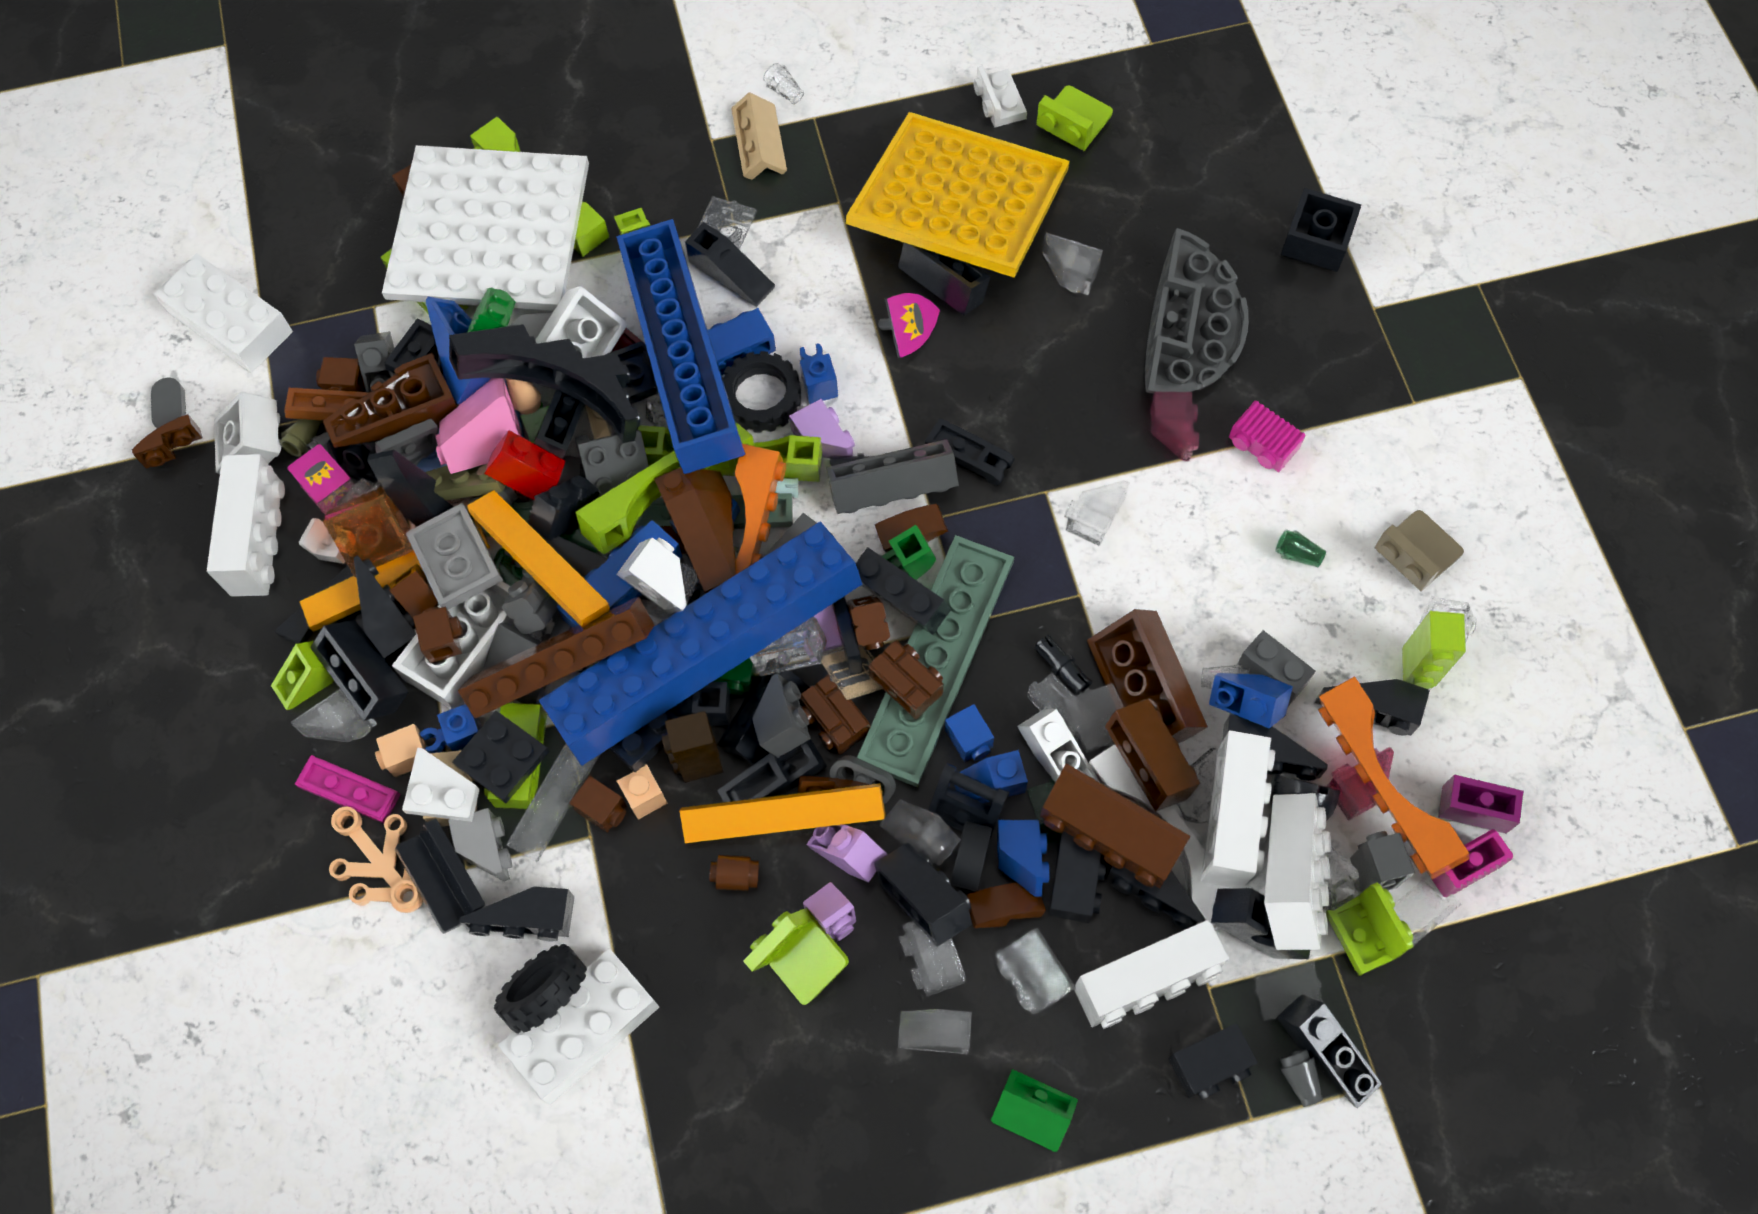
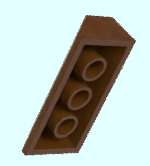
M1134 609L1087 640L1116 710L1149 698L1154 708L1160 712L1163 723L1171 736L1178 743L1208 728L1157 611Z
M1067 763L1044 803L1040 815L1047 827L1058 833L1062 831L1074 837V842L1088 851L1095 849L1105 855L1104 859L1110 865L1118 869L1125 867L1135 873V878L1140 883L1148 887H1153L1154 885L1158 888L1162 887L1191 837Z

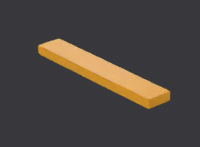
M495 490L467 505L469 514L582 628L610 611L609 603Z
M474 519L473 521L487 549H490L491 547L481 525ZM413 548L375 566L379 572L375 579L381 587L386 584L390 587V583L415 564H418L422 569ZM356 575L299 601L308 626L313 632L361 610Z
M880 783L682 807L679 811L685 843L884 820L886 816Z

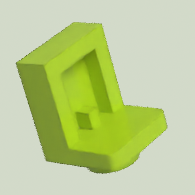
M642 207L614 216L620 235L650 226Z

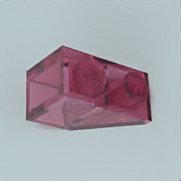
M1154 392L1151 404L1152 434L1182 461H1190L1193 450H1198L1199 432L1193 429V423L1197 422L1198 406L1197 404H1192V392Z
M1391 747L1381 752L1375 748L1377 760L1389 780L1394 751ZM1349 763L1331 773L1333 779L1326 787L1340 791L1337 804L1348 821L1377 806L1372 795L1377 793L1370 782L1364 784L1354 767L1351 768Z

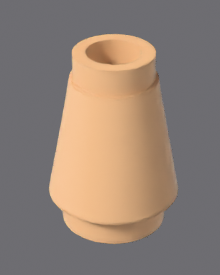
M505 378L515 410L526 415L539 409L541 406V393L532 382Z

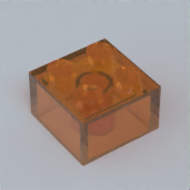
M382 486L328 510L323 519L325 527L354 577H356L354 557L357 555L362 561L368 557L376 568L414 551L406 535V532L411 529L401 511L388 497Z

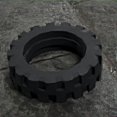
M760 351V354L750 352L742 359L740 357L736 358L733 361V365L731 367L728 366L724 371L725 376L722 379L735 422L746 431L752 429L754 433H762V430L772 432L780 425L784 427L789 423V415L797 412V407L801 405V385L798 372L793 370V365L790 361L782 360V356L779 354L769 355L766 351ZM754 375H771L784 383L786 387L784 398L776 406L767 410L746 408L736 398L738 386L745 379Z
M561 944L559 947L554 945L548 951L543 950L538 953L535 959L528 960L520 971L517 970L511 976L510 982H506L502 987V993L497 995L495 999L497 1003L494 1005V1010L515 1033H520L521 1030L523 1033L528 1032L533 1026L537 1028L544 1024V1020L548 1017L551 1019L555 1016L561 1006L565 1007L570 1002L572 994L578 992L581 987L579 984L585 980L587 968L566 944Z

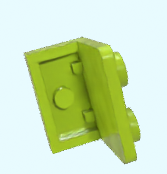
M1068 85L1064 87L1055 100L1046 95L1042 98L1038 105L1036 125L1085 151L1112 117L1113 109Z
M1378 882L1370 885L1359 896L1326 911L1327 919L1358 976L1396 960L1413 948L1411 929L1405 921H1400L1394 910L1395 902L1392 895L1386 888H1382Z
M807 908L792 914L788 911L781 914L772 923L773 931L769 935L764 934L755 940L750 946L752 952L744 960V963L752 972L769 964L803 1005L810 1003L849 963L846 954L831 936L825 933Z

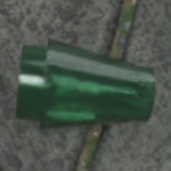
M1286 529L1282 533L1275 549L1276 553L1281 554L1282 559L1313 565L1317 568L1321 565L1326 555V550L1297 530L1290 531Z

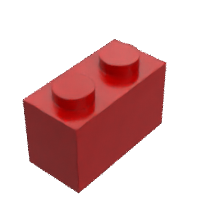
M508 430L493 450L484 474L535 500V495L558 484L565 460Z

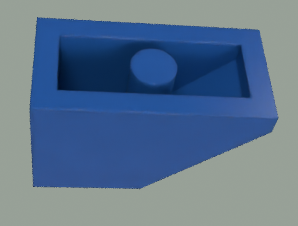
M1019 750L985 758L960 772L997 790L1001 787L1009 791L1008 797L1026 792L1028 780ZM954 785L956 791L960 793H963L982 803L990 802L980 796H977L967 790H964Z

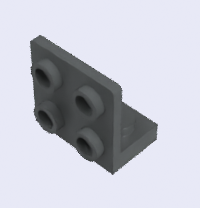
M638 429L636 430L635 441L623 443L617 434L589 440L588 435L575 437L584 478L599 489L597 498L649 467L642 434Z

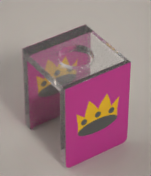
M321 444L316 445L287 468L300 483L301 488L331 522L364 498L352 479Z

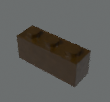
M706 711L665 721L667 733L661 734L666 754H668L670 763L673 765L675 774L681 773L685 783L724 773L717 743Z

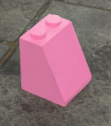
M491 378L439 422V434L435 435L438 444L436 452L441 465L447 464L450 474L487 464L493 450L508 430L522 437V430L504 378Z

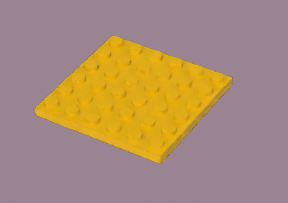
M909 112L848 211L846 224L1015 278L1068 171L1070 161Z

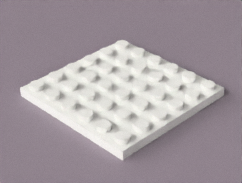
M416 145L382 294L386 300L426 302L427 297L430 296L452 300L460 305L479 306L487 288L492 287L507 292L516 302L514 308L554 311L566 292L589 167L587 156Z

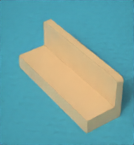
M749 92L731 108L743 176L753 180L766 168L784 174L787 171L775 105Z

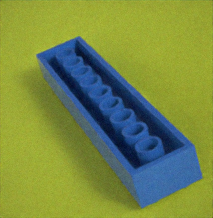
M667 220L616 236L672 444L683 473L687 474L744 456L745 451L674 220Z
M820 521L687 605L683 611L676 612L654 626L646 639L605 657L539 699V702L580 765L583 766L863 585L856 563Z

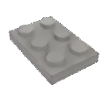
M464 503L406 532L408 540L441 608L446 606L449 610L503 581Z

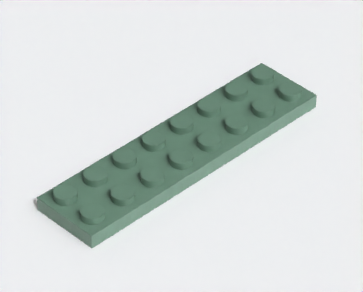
M955 535L931 591L943 598L952 610L933 635L916 624L907 643L919 654L920 659L918 661L926 668L929 666L934 667L943 677L942 683L944 684L943 694L919 718L914 719L886 692L857 756L858 759L889 772L893 778L918 788L945 725V719L949 716L1014 563L1013 556Z

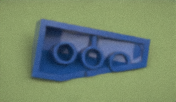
M428 296L426 305L444 378L456 403L461 404L491 378L458 379L449 360V335L467 333L472 319L455 301Z

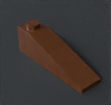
M431 353L402 364L394 370L395 375L384 383L378 381L371 386L372 391L363 398L351 400L323 420L334 448L382 440L387 436H392L428 419H432L439 428V422L457 406L433 354Z
M680 467L655 478L657 487L706 594L736 575L735 549L733 547L732 495L719 471L700 469L684 474Z

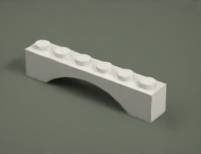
M1114 744L1091 759L1089 765L1101 784L1191 836L1179 856L1185 874L1187 894L1205 921L1208 919L1211 921L1217 889L1230 887L1201 882L1205 849L1202 847V838L1193 827L1188 828L1181 819L1182 812L1177 804L1155 812ZM1212 924L1215 931L1219 929L1218 926Z

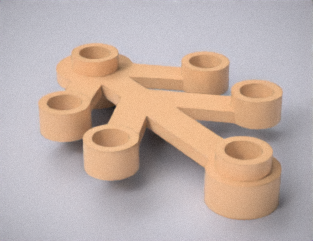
M351 807L337 809L331 818L332 827L339 834L350 836L371 863L348 862L345 859L339 858L330 864V875L338 881H345L350 877L384 878L391 888H369L363 883L353 885L349 890V898L359 906H364L370 901L391 902L392 906L402 913H411L417 910L423 903L422 897L406 869H404L403 878L395 870L397 860L395 848L399 844L400 836L407 830L406 820L398 814H392L386 818L384 822L386 836L382 854L361 828V815ZM353 818V825L350 828H344L346 820ZM400 820V827L397 830H391V824L394 821ZM340 865H346L345 872L337 875V868ZM361 889H365V896L357 900L356 893ZM408 891H413V898L408 902H404V894Z

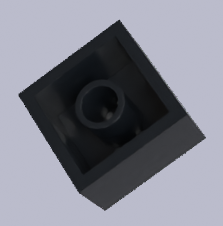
M1304 188L1281 255L1338 272L1362 205Z

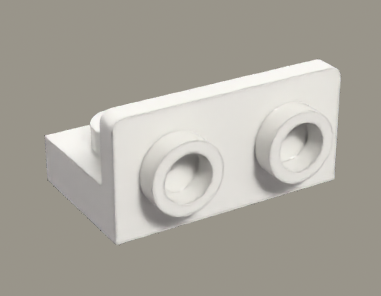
M983 66L977 67V78L973 80L974 90L977 96L981 95L984 114L987 118H991L994 128L1025 120L1027 111L1009 69L986 74Z

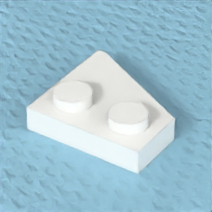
M417 748L402 810L406 814L472 822L479 788L423 748Z

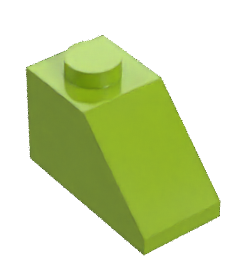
M314 641L295 644L271 685L286 710L298 706L334 681L310 648Z

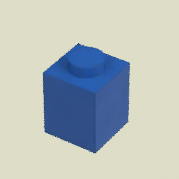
M974 704L945 719V731L964 763L972 758L974 761H978L991 752L990 749L993 748L994 736Z

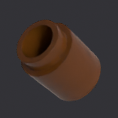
M718 855L717 862L711 861L709 881L716 882V889L749 891V888H757L759 861L751 860V857Z

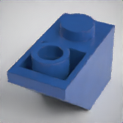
M1217 673L1214 677L1209 705L1270 728L1286 716L1293 686L1265 675Z
M998 820V868L1034 897H1042L1043 883H1049V863L1042 862V854L1047 853L1046 833H1040L1039 820Z

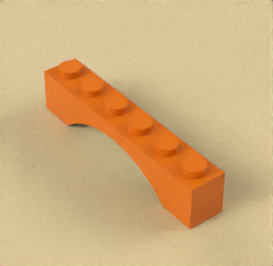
M742 444L745 455L738 458L735 476L741 487L745 503L746 515L744 538L735 560L736 574L763 557L759 552L762 542H767L770 534L771 525L767 521L770 511L774 512L777 507L778 493H775L778 481H783L786 472V463H783L780 452Z
M1354 676L1319 696L1322 707L1318 711L1328 727L1334 724L1340 733L1336 740L1345 755L1352 753L1358 764L1353 767L1364 784L1370 782L1377 793L1372 795L1380 811L1383 814L1389 811L1396 822L1391 825L1394 833H1400L1403 842L1408 841L1415 852L1410 855V858L1419 873L1427 872L1430 878L1434 879L1469 860V852L1451 824L1415 807L1395 789L1385 776L1374 750V706L1356 677Z

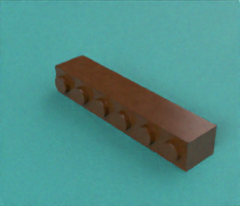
M638 596L611 609L583 628L580 625L573 627L471 676L458 692L476 719L646 639L655 625Z

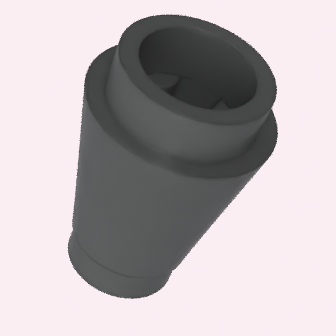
M1302 1049L1281 1057L1282 1067L1280 1070L1301 1101L1302 1106L1306 1107L1321 1102L1323 1098L1314 1056H1309L1307 1049Z

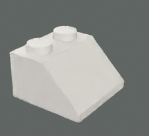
M241 391L214 419L216 473H220L223 455L261 454L268 464L279 455L281 451L280 439H278L280 414L277 413V400Z
M650 538L638 544L616 575L668 614L683 611L687 605L680 559L673 554L675 549L668 542L661 538L657 540Z

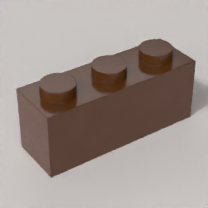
M1149 698L1115 710L1105 728L1155 812L1189 799L1201 783L1198 780L1195 769L1187 762L1177 740L1171 736L1163 723L1160 712L1154 708Z

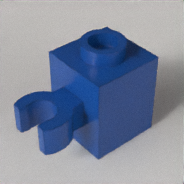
M819 343L815 344L816 354L813 356L807 355L804 347L800 348L801 378L809 404L820 399L825 401L838 397L837 378L829 353L823 355V349Z
M464 704L437 715L441 729L426 728L420 732V735L424 740L436 738L433 745L425 748L429 753L442 752L446 745L452 751L463 750L482 725L479 717L475 719L467 705Z

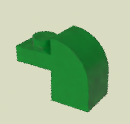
M917 525L889 540L893 549L882 555L883 558L915 580L930 570L936 561L933 551Z

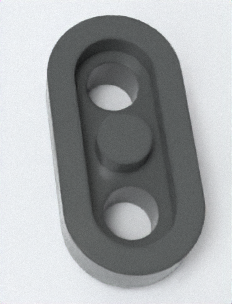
M846 755L840 757L830 769V778L853 780L869 785L876 784L875 781L882 782L884 788H881L884 804L889 801L896 789L895 780L889 772L854 756ZM845 767L851 768L854 775L848 774Z

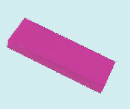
M313 755L309 757L295 782L298 788L343 807H351L359 814L383 824L386 818L390 816L401 795L396 790Z

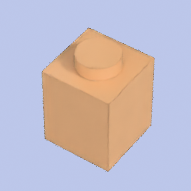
M415 724L376 739L379 750L375 752L378 764L382 770L387 769L395 778L412 771L417 748L425 750L427 747L426 741L420 735L421 731Z
M648 765L641 767L636 773L632 772L617 780L638 820L668 804Z

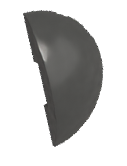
M1176 228L1163 266L1147 340L1145 388L1146 392L1159 395H1182L1195 390H1201L1219 380L1221 375L1237 361L1248 333L1246 297L1242 298L1236 285L1238 277L1233 268L1226 260L1220 261L1209 251L1210 245L1207 242L1179 228Z

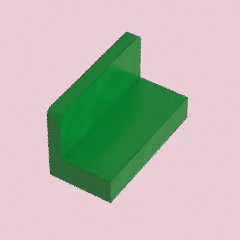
M1012 1069L991 1121L1002 1128L1057 1152L1072 1120L1078 1099Z

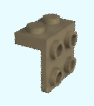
M1416 510L1397 527L1392 524L1383 532L1374 547L1421 592L1464 553V549L1421 510Z

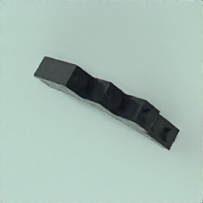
M524 324L449 335V360L459 380L509 378L533 382L559 390L578 399L596 411L612 426L623 443L635 441L636 429L640 426V416L638 410L632 408L629 402L626 384L630 382V374L627 366L621 363L617 353L583 358L579 350L576 351L570 339L536 344L535 338L529 336Z

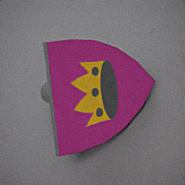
M903 293L885 299L889 318H881L878 326L881 330H892L898 358L909 355L919 349L929 338L938 319L940 309L929 299L919 294Z

